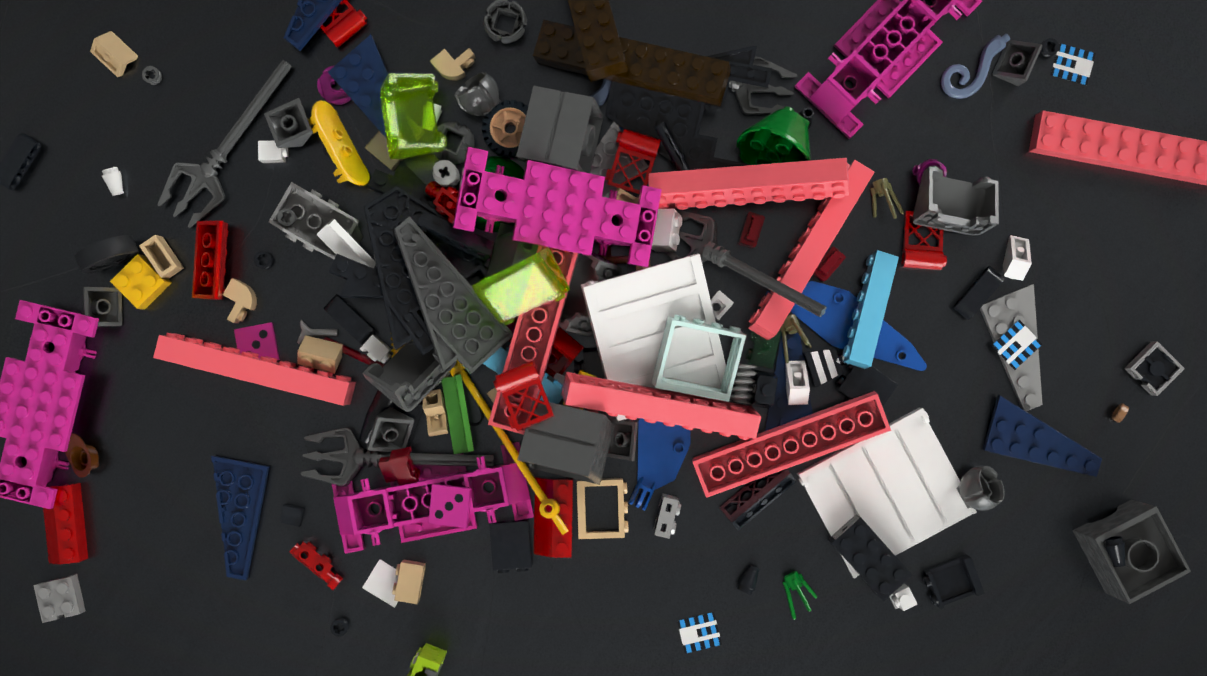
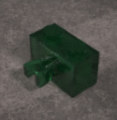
M752 331L750 338L753 341L752 348H748L746 354L748 364L773 369L781 331H778L776 336L770 340H766Z

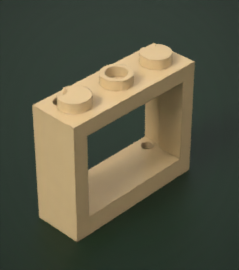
M603 478L600 485L577 480L579 539L625 538V533H628L629 529L628 521H624V513H628V502H624V494H627V482L623 483V478ZM617 486L619 531L586 532L585 487Z

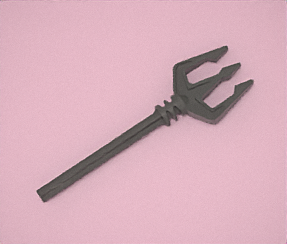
M756 56L753 65L772 68V71L778 72L781 78L797 77V74L761 57ZM730 81L729 83L731 92H735L740 109L745 115L772 114L776 110L784 108L778 104L772 109L751 105V93H774L777 96L794 94L782 86L773 87L769 85L768 88L735 81Z
M284 60L281 61L219 147L215 150L211 149L210 154L212 156L210 158L206 156L207 163L174 164L158 206H162L172 197L170 189L182 173L191 176L192 181L184 199L178 202L173 217L178 216L187 209L188 202L204 188H207L213 195V198L201 213H193L188 225L189 228H192L197 221L203 219L224 201L225 193L217 177L218 171L216 169L218 167L222 169L221 162H227V154L292 68L289 63Z
M676 210L681 215L683 221L692 219L704 225L700 236L679 230V237L691 247V251L687 256L699 253L702 263L708 260L721 268L727 266L819 317L825 314L826 306L731 256L730 250L717 244V223L711 217ZM665 252L672 260L682 258L673 252Z
M349 428L305 436L304 439L319 444L325 438H344L345 448L343 450L323 454L316 451L302 455L304 458L317 462L328 460L343 464V468L339 476L320 475L317 470L301 472V475L346 487L361 467H365L366 464L368 467H371L374 464L375 468H379V459L390 456L391 453L368 450L366 452L365 448H362L353 431ZM410 453L414 465L478 466L476 457L484 456L486 467H494L495 461L494 455Z

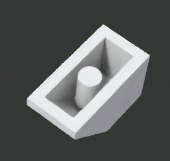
M1010 235L1003 262L1004 276L1023 281L1032 264L1029 239Z
M789 361L788 364L785 363L788 405H808L810 386L805 361Z

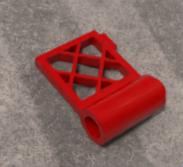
M342 0L340 4H346L348 9L343 13H337L336 7L330 15L332 16V22L327 27H324L323 24L320 27L337 48L367 24L365 22L367 17L360 9L356 11L347 0Z
M624 129L623 132L619 131L616 140L619 146L612 169H608L605 180H608L607 184L640 194V190L634 189L630 181L640 176L644 182L643 185L647 186L649 173L652 171L661 140ZM621 152L629 154L632 160L631 163L624 167L619 162ZM632 156L639 157V158L634 161V159H633ZM641 159L650 161L648 169L640 172L636 165V162ZM617 164L620 166L618 170H616ZM634 164L639 174L628 179L624 168ZM622 170L627 181L621 184L612 182L614 174ZM647 172L646 177H645V180H644L642 174H644V173ZM628 182L630 187L624 186V184Z
M905 211L901 266L906 268L942 270L947 263V256L943 253L944 230H933L931 227H926L931 233L923 238L917 231L921 226L918 225L914 228L909 223L910 216H913L914 211ZM912 233L921 241L917 245L908 244L909 236ZM933 234L938 240V247L930 246L926 239Z
M533 361L495 376L496 380L493 383L497 392L501 391L511 415L507 418L512 429L516 428L519 431L554 416ZM538 385L540 390L537 399L527 395L530 387ZM516 393L523 396L518 407L511 404L509 396ZM525 398L536 401L531 412L521 408ZM538 403L546 406L547 414L543 416L534 414ZM520 410L530 414L527 422L519 425L517 420Z

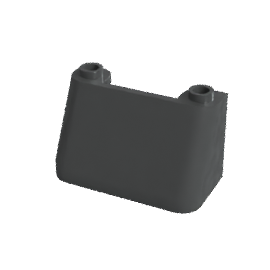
M929 166L923 171L913 212L914 224L966 235H980L999 224L998 181L991 180L989 177H981L979 180L971 183L942 177L943 170L937 166Z
M592 252L591 256L579 254L559 326L566 331L576 334L592 335L593 330L581 284H585L588 281L600 282L623 275L622 268Z
M410 340L383 367L377 363L371 364L363 372L366 380L398 407L409 412L451 371L457 360L443 372L435 349L422 356Z

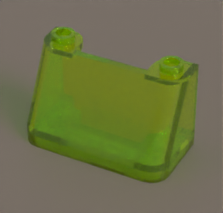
M388 73L381 85L380 99L390 159H403L441 152L447 146L446 136L442 132H438L433 97L438 92V82L435 81L434 74Z
M549 247L472 285L476 295L500 324L504 323L505 325L514 322V317L554 299L557 302L565 298V293L570 290Z

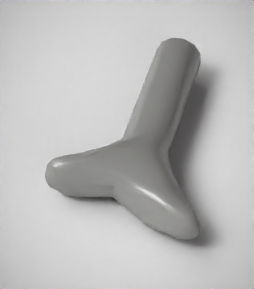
M301 320L300 327L302 332L297 343L301 344L305 335L311 337L338 336V329H311Z

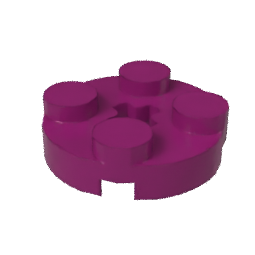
M330 66L322 72L323 74L317 81L319 94L330 104H345L351 98L341 87L339 90L332 88V85H335V80L328 71L334 66Z

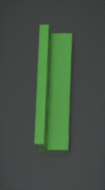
M461 374L443 378L441 383L453 454L472 452L474 448Z

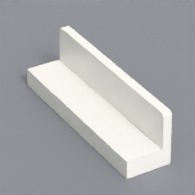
M332 218L317 233V236L336 255L340 254L374 269L375 261L335 219Z

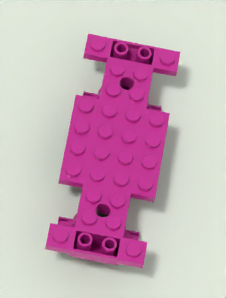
M877 0L834 45L846 58L841 60L834 52L829 56L828 59L836 67L827 80L821 84L808 72L794 87L850 139L864 125L850 111L867 96L877 104L882 98L873 91L875 86L887 98H890L943 43L930 30L941 16L949 12L958 20L962 13L954 7L956 5L968 17L982 0H931L932 6L927 5L925 0H903L902 2L900 0ZM845 81H852L854 87H846Z
M472 147L467 148L453 228L473 232L476 216L487 220L484 232L493 233L494 222L515 223L512 237L514 241L588 256L592 254L594 240L600 243L598 254L600 256H606L608 245L630 246L627 264L648 267L662 189L643 185L640 188L638 204L616 200L618 191L610 190L609 198L602 197L605 181L603 176L527 160L523 179L503 175L505 167L501 165H496L495 173L485 171L488 151ZM496 191L504 194L502 202L495 198ZM613 216L619 219L617 226L613 225L611 221Z
M20 300L15 319L34 323L25 361L6 357L0 379V437L6 438L0 462V498L52 509L58 489L46 487V485L52 481L53 472L56 468L68 470L70 465L69 462L59 460L58 452H66L68 449L85 375L75 373V370H79L80 362L84 356L93 359L96 357V355L92 354H97V351L86 349L85 341L87 336L95 337L99 318ZM51 343H53L55 346L53 352H51L49 349ZM23 457H25L27 460L25 466L22 464Z
M520 441L512 443L519 453L521 448ZM501 445L504 464L494 467H486L484 456L476 457L478 469L467 471L466 466L414 465L421 472L419 481L405 485H399L398 481L390 482L391 486L370 490L369 478L360 480L362 491L354 493L352 481L346 487L332 484L333 499L344 553L365 549L362 534H371L372 546L380 545L379 532L396 526L399 527L401 543L477 529L475 512H487L488 524L492 523V521L495 523L497 521L494 510L511 504L515 521L534 518L528 482L506 447ZM491 482L494 490L487 492L484 489V483ZM432 484L472 488L468 528L428 523ZM372 504H377L379 506V513L376 514L372 512Z

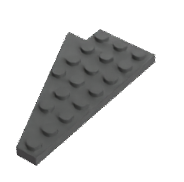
M409 216L394 229V233L441 370L444 372L458 360L469 374H472L512 338L513 333Z

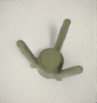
M883 178L872 182L874 187L870 188L872 194L873 217H877L876 194H878V197L885 196L894 219L897 218L889 194L903 215L902 206L888 179Z
M788 315L780 328L786 364L789 363L786 332L789 334L798 332L804 344L808 348H812L796 315Z

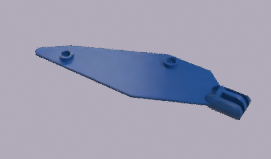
M815 281L808 282L802 294L826 306L825 314L819 317L797 304L793 306L790 312L796 315L797 318L830 345L844 349L849 342L847 337L848 331L854 322L852 315L858 307L857 297L844 289ZM883 320L874 358L924 371L927 365L912 343ZM900 352H903L904 357L902 359H899L898 357Z
M642 418L639 419L637 484L628 504L632 505L641 488L635 502V507L639 508L645 498L642 510L646 511L654 491L676 479L690 447V430L682 428L681 425L670 427L664 425L663 422L649 423Z

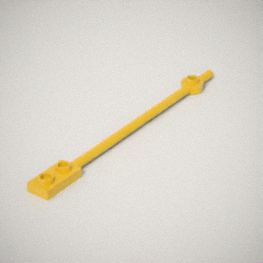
M457 360L450 374L452 377L461 374L462 381L489 421L491 415L490 408L466 373L465 368ZM492 426L541 501L539 507L541 515L548 519L552 518L562 535L567 533L569 530L558 515L560 512L559 503L555 499L547 498L525 462L517 460L519 453L505 431ZM547 505L552 507L551 512L546 511Z

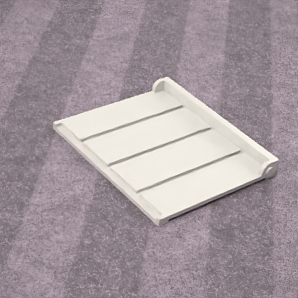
M699 253L600 282L588 281L585 284H581L605 379L655 388L651 382L668 316L682 315L686 317V320L693 321V318L705 321L704 324L709 325L712 322H716ZM675 325L662 377L720 389L726 363L719 334ZM618 414V416H615L618 421L628 419L625 415Z
M917 408L889 423L891 431L847 446L797 473L800 478L799 482L802 486L804 485L830 536L835 534L857 514L896 556L964 518L977 513L975 509L966 507L956 488L960 485V480L929 424V416L923 408ZM842 556L852 577L856 578L859 574Z

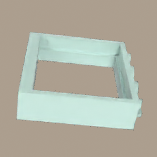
M682 315L668 316L651 382L653 386L659 389L729 402L746 335L741 331V328L735 326L724 328L722 324L712 322L709 325L704 324L705 321L693 318V321L686 320V317ZM675 325L734 337L720 389L662 377Z

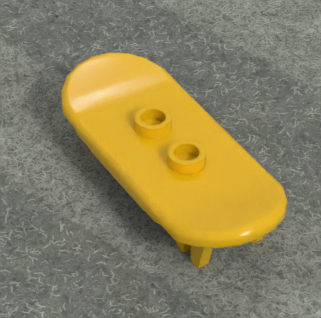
M317 101L312 106L309 123L311 126L315 124L312 128L313 133L318 132L333 163L337 166V169L333 172L335 177L341 175L337 182L349 181L359 186L368 184L370 174L336 110L326 101Z

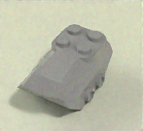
M291 182L271 216L269 223L287 233L285 235L286 238L294 242L298 239L304 243L302 247L311 252L315 249L332 259H335L336 254L317 236V233L332 218L360 244L363 235L358 227L359 220L338 209L339 204L330 199L328 202L322 200V195L313 189L311 192H308ZM287 208L294 211L297 217L296 222L292 226L280 224L277 218L280 210ZM285 212V217L282 218V220H286L288 223L290 222L289 218L292 217L291 213L287 214V212Z

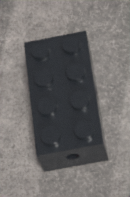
M857 514L828 539L883 601L913 576Z

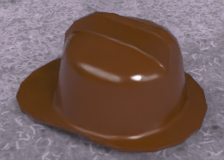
M71 433L68 449L64 453L74 473L78 477L83 478L92 469L99 466V455L95 447L85 444L77 434Z

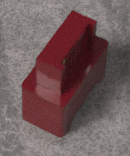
M749 212L746 215L738 240L739 245L751 249L756 247L765 216Z
M834 246L829 248L813 276L820 282L826 281L844 261L846 256Z
M411 447L392 450L390 456L379 459L378 464L386 483L398 481L399 485H405L419 481L421 472L413 464L410 456Z

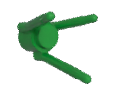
M797 571L783 577L785 580L783 585L786 590L793 620L796 619L790 588L792 591L797 590L809 612L811 608L800 588L802 584L815 599L817 598V595L804 580L802 574H798Z

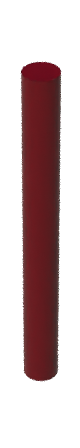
M325 337V338H324V340L331 341V342H335V343H339V342H337V341H335V340H332V339H330V338H328V337ZM343 345L342 353L368 365L374 363L382 367L385 365L379 361L375 362L369 356Z

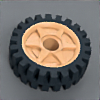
M503 100L504 102L496 105L483 118L482 133L487 146L495 154L505 158H514L517 155L528 106L516 100ZM508 125L516 127V130L511 134L505 131Z

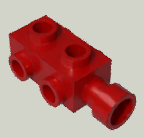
M436 181L430 182L426 186V194L431 198H435L433 204L437 206L435 210L442 215H448V221L453 224L459 191L451 186H448V188L442 187Z
M302 542L301 545L297 543L290 550L292 556L320 579L328 583L327 586L334 590L343 578L339 574L335 575L330 570L333 567L330 564L332 562L331 559L324 554L320 556L316 552L317 548L310 542L307 544ZM301 553H305L307 558L303 559ZM316 565L321 566V571L316 570Z

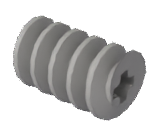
M441 160L433 166V178L438 184L446 188L448 186L453 188L457 186L460 180V173L452 162Z
M739 363L734 381L735 387L732 388L734 394L730 396L731 400L738 403L752 404L747 401V399L753 398V395L749 394L748 391L754 390L749 384L755 383V380L750 377L757 374L752 368H757L758 366Z

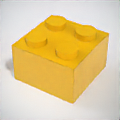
M137 254L110 281L137 309L144 310L172 283L169 279L161 278L149 259L140 254Z

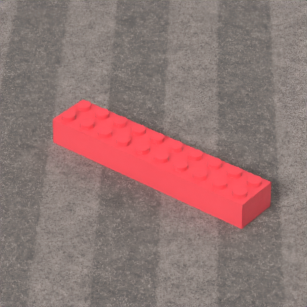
M1044 110L1035 115L1029 152L1207 185V141Z
M847 158L649 173V187L662 189L658 209L677 208L685 210L688 207L706 208L707 206L714 205L725 207L728 204L742 206L746 203L764 204L769 201L782 203L785 200L804 201L811 198L822 200L825 197L840 199L850 196Z
M856 160L851 164L847 163L850 196L840 199L826 197L822 200L817 208L819 211L815 216L813 215L808 223L809 227L799 237L798 242L800 244L798 243L792 249L788 256L790 260L784 263L778 272L780 277L778 276L776 280L800 293L804 290L875 173ZM773 291L768 292L758 305L761 307L760 310L758 309L749 319L748 322L751 324L748 329L764 339L770 340L776 336L795 303Z
M538 245L529 284L525 291L503 372L533 361L541 383L543 382L578 253ZM538 385L530 387L527 395L537 399L540 392ZM497 392L488 425L524 435L526 428L519 431L516 428H511L507 418L511 416L502 392ZM517 393L509 396L511 404L518 407L523 396ZM525 398L521 408L530 412L533 400ZM521 410L517 416L519 425L526 423L529 417L528 413Z
M167 332L166 335H159L153 358L342 406L351 404L356 382L351 381L352 377L336 375L334 377L331 372L319 370L314 372L315 368L295 367L296 363L289 361H280L278 363L277 358L261 356V358H258L259 354L242 351L241 354L240 349L223 347L222 349L221 344L204 342L203 344L201 339L188 338L177 333Z
M566 372L561 393L565 405H568V407L586 408L587 411L594 413L603 411L610 416L625 415L626 418L631 420L642 418L649 423L659 421L670 427L681 425L682 428L687 430L698 428L705 433H712L714 431L726 437L737 435L738 438L743 440H749V438L756 439L761 421L760 414L749 405Z
M873 391L757 434L756 439H742L693 457L692 462L707 498L889 432L891 428L879 396Z

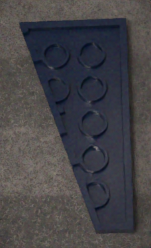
M298 0V7L290 20L283 38L301 51L342 0Z
M370 34L330 69L328 73L405 159L419 145L375 41Z
M798 333L786 335L789 361H804L800 335ZM782 336L779 338L774 374L778 377L773 406L768 408L765 431L813 414L810 394L808 405H788Z
M998 394L983 446L984 451L1097 477L1102 458Z
M213 455L211 459L214 465L213 474L216 481V498L219 521L222 527L221 536L225 550L226 575L230 578L247 580L270 466Z

